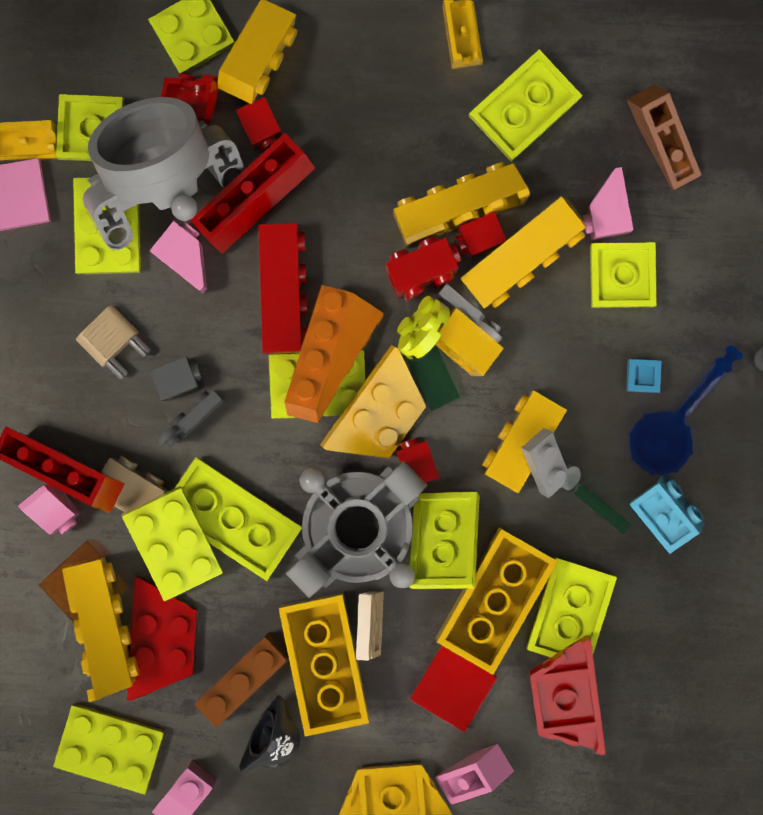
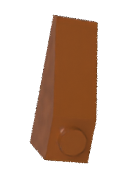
M654 84L628 98L627 102L636 124L671 188L676 190L701 176L702 174L670 93Z

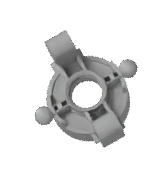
M170 97L148 98L118 109L105 118L92 133L88 144V152L98 174L88 179L91 187L83 195V204L106 245L110 249L120 250L127 247L133 238L132 229L123 211L137 204L153 202L160 210L171 207L172 214L178 220H191L198 211L197 203L191 196L198 190L197 178L204 169L208 168L219 184L225 188L245 168L236 145L221 127L217 125L207 126L203 120L198 122L192 107L182 100Z
M405 461L394 471L388 466L379 476L368 472H348L333 477L325 482L324 474L318 468L311 467L305 469L300 475L299 483L304 491L313 493L306 505L302 522L305 546L295 555L299 561L288 570L286 575L308 598L322 586L327 588L335 579L360 583L378 580L389 574L390 581L395 587L403 589L411 586L415 580V571L412 566L402 562L408 552L412 538L413 527L410 508L420 500L418 495L427 487V484ZM349 507H366L378 519V535L373 543L365 548L355 549L348 547L341 542L337 535V518L342 511Z

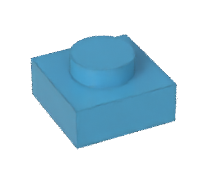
M628 359L626 391L660 393L662 361Z

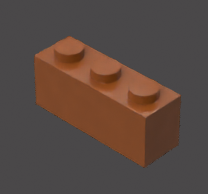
M267 633L201 695L194 705L217 728L288 660V654Z

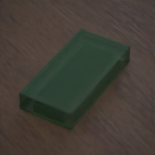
M434 345L430 351L420 358L412 355L413 359H409L406 356L431 411L461 398L437 346Z
M577 484L570 492V494L618 533L624 535L629 529L630 523L584 485Z

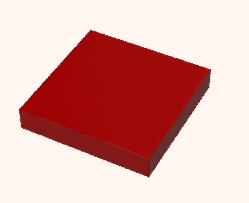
M441 645L411 694L410 700L465 733L495 683L497 676L492 675Z

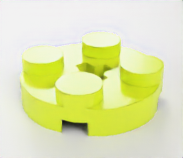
M431 296L423 298L418 306V310L412 317H405L397 328V332L401 335L398 343L399 351L409 359H413L412 355L416 358L424 356L441 337L442 334L437 330L441 322L447 325L450 309Z

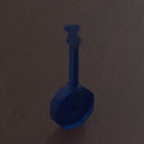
M727 346L725 348V355L722 358L715 359V366L675 414L670 411L643 414L633 425L630 432L627 433L630 459L649 475L677 473L688 461L690 455L693 454L691 427L687 426L685 421L725 373L732 371V363L736 360H741L743 354L734 346Z

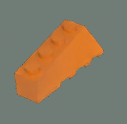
M325 285L321 286L284 402L287 415L315 423L320 421L339 390L341 382L352 369L360 351L366 346L373 330L384 317L383 312L352 292Z

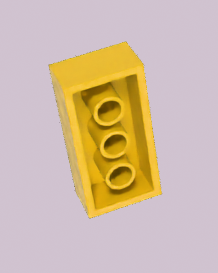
M498 527L476 566L475 588H463L435 637L436 642L494 675L558 561Z
M344 592L281 604L279 613L305 737L368 724L369 713L358 660H356V650Z

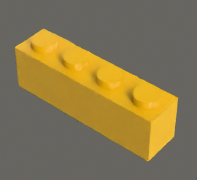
M500 162L486 168L487 173L475 177V174L471 173L457 179V185L447 189L445 185H439L428 190V196L416 200L415 196H411L397 202L398 207L393 209V215L406 248L418 245L430 237H439L457 230L460 225L495 212L497 215L525 204L530 192L514 163L505 166L504 162Z
M561 196L460 279L483 308L491 304L494 308H497L510 297L507 293L509 289L516 284L519 288H522L535 277L532 271L542 264L544 268H547L560 257L557 251L567 244L572 248L585 237L582 231L588 226L569 199Z
M105 556L62 568L70 611L78 613L79 619L74 620L76 641L80 645L84 644L85 651H82L81 666L83 674H86L88 677L91 676L93 689L87 690L89 702L131 687L135 682V676L139 675L138 665L135 657L129 656L127 645L131 644V638L127 625L122 626L119 614L123 613V605L120 595H114L111 582L115 581V573L112 563H106Z

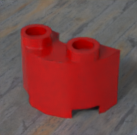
M178 74V78L164 77L161 97H170L186 102L194 110L198 122L203 120L206 125H209L214 116L219 91L217 85L218 77L206 74L202 75V79H197L188 74Z

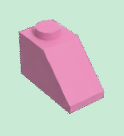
M622 167L614 169L586 209V215L582 216V219L588 226L584 229L585 234H590L591 241L628 235L633 231Z
M173 221L151 248L150 252L204 294L207 290L203 247L196 239L199 233L185 222L182 226H179Z
M43 485L18 505L28 517L49 535L55 534L58 531L63 535L77 524L74 518L80 514V511L64 492L50 485Z
M497 743L472 753L434 778L452 805L494 791L514 770Z
M191 761L153 809L152 813L155 815H192L213 789L217 780L194 761Z

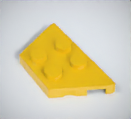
M393 345L389 347L320 444L325 450L390 458L426 408L398 348Z
M422 762L358 767L339 815H453Z

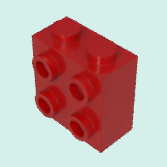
M433 236L420 242L418 249L408 253L407 249H403L391 254L389 262L385 263V271L397 299L405 297V300L409 301L423 295L425 287L434 284L435 289L453 282L452 279L457 273L461 257L454 243L449 245L446 237L438 240L437 236Z

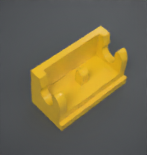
M443 0L442 9L452 69L482 65L483 58L474 1Z
M52 120L0 123V162L36 158L57 159L58 126Z
M453 308L450 312L447 325L441 322L437 330L442 335L435 346L471 376H484L504 349L457 308Z

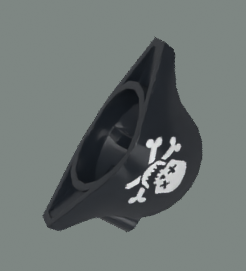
M280 695L276 696L255 725L239 764L241 772H249L260 766L275 770L278 764L288 761L297 752L301 740L300 732L293 720L286 714L285 701Z

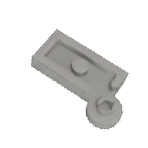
M448 284L445 285L438 294V297L450 309V312L453 308L459 309L498 343L502 339L498 334L501 328L493 321L489 323L484 319L485 315Z
M543 428L521 447L540 494L549 498L560 488L571 490L578 484L581 476L580 470L572 464H565L553 432Z

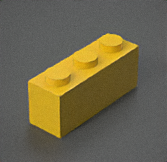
M260 0L219 70L218 88L250 104L253 103L257 94L263 95L270 81L269 73L271 70L277 71L283 60L284 53L282 51L285 45L290 47L295 40L298 29L294 28L296 14L267 0Z
M534 390L528 396L524 393L522 394L514 408L518 412L513 423L508 421L505 423L498 435L502 442L496 451L490 449L482 463V466L486 467L483 474L518 494L531 473L521 447L543 428L554 433L567 411Z

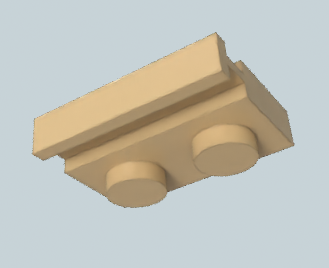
M369 591L359 594L356 660L369 661L381 655L383 591Z

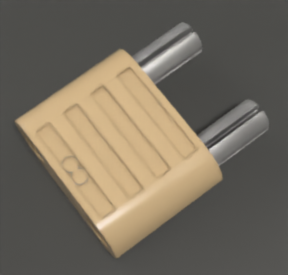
M113 305L108 306L76 338V341L102 367L107 366L119 379H123L124 376L110 362L126 376L128 371L115 357L128 344L142 357L147 356L133 339L148 354L151 350L137 336L139 331Z

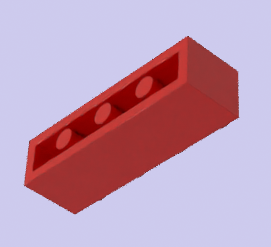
M284 133L190 221L223 254L307 177L315 167L306 154Z
M297 223L258 225L262 353L264 355L300 354L308 327H302L301 315L307 314V295H301L300 283H306V264H300L299 251H305V232H299Z
M5 426L0 436L1 461L92 507L111 513L125 483Z

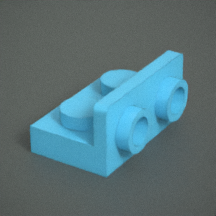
M665 474L658 479L657 483L637 496L629 504L669 554L700 534L704 526V518L701 511L694 504L690 505L683 497L680 485L675 480H670Z

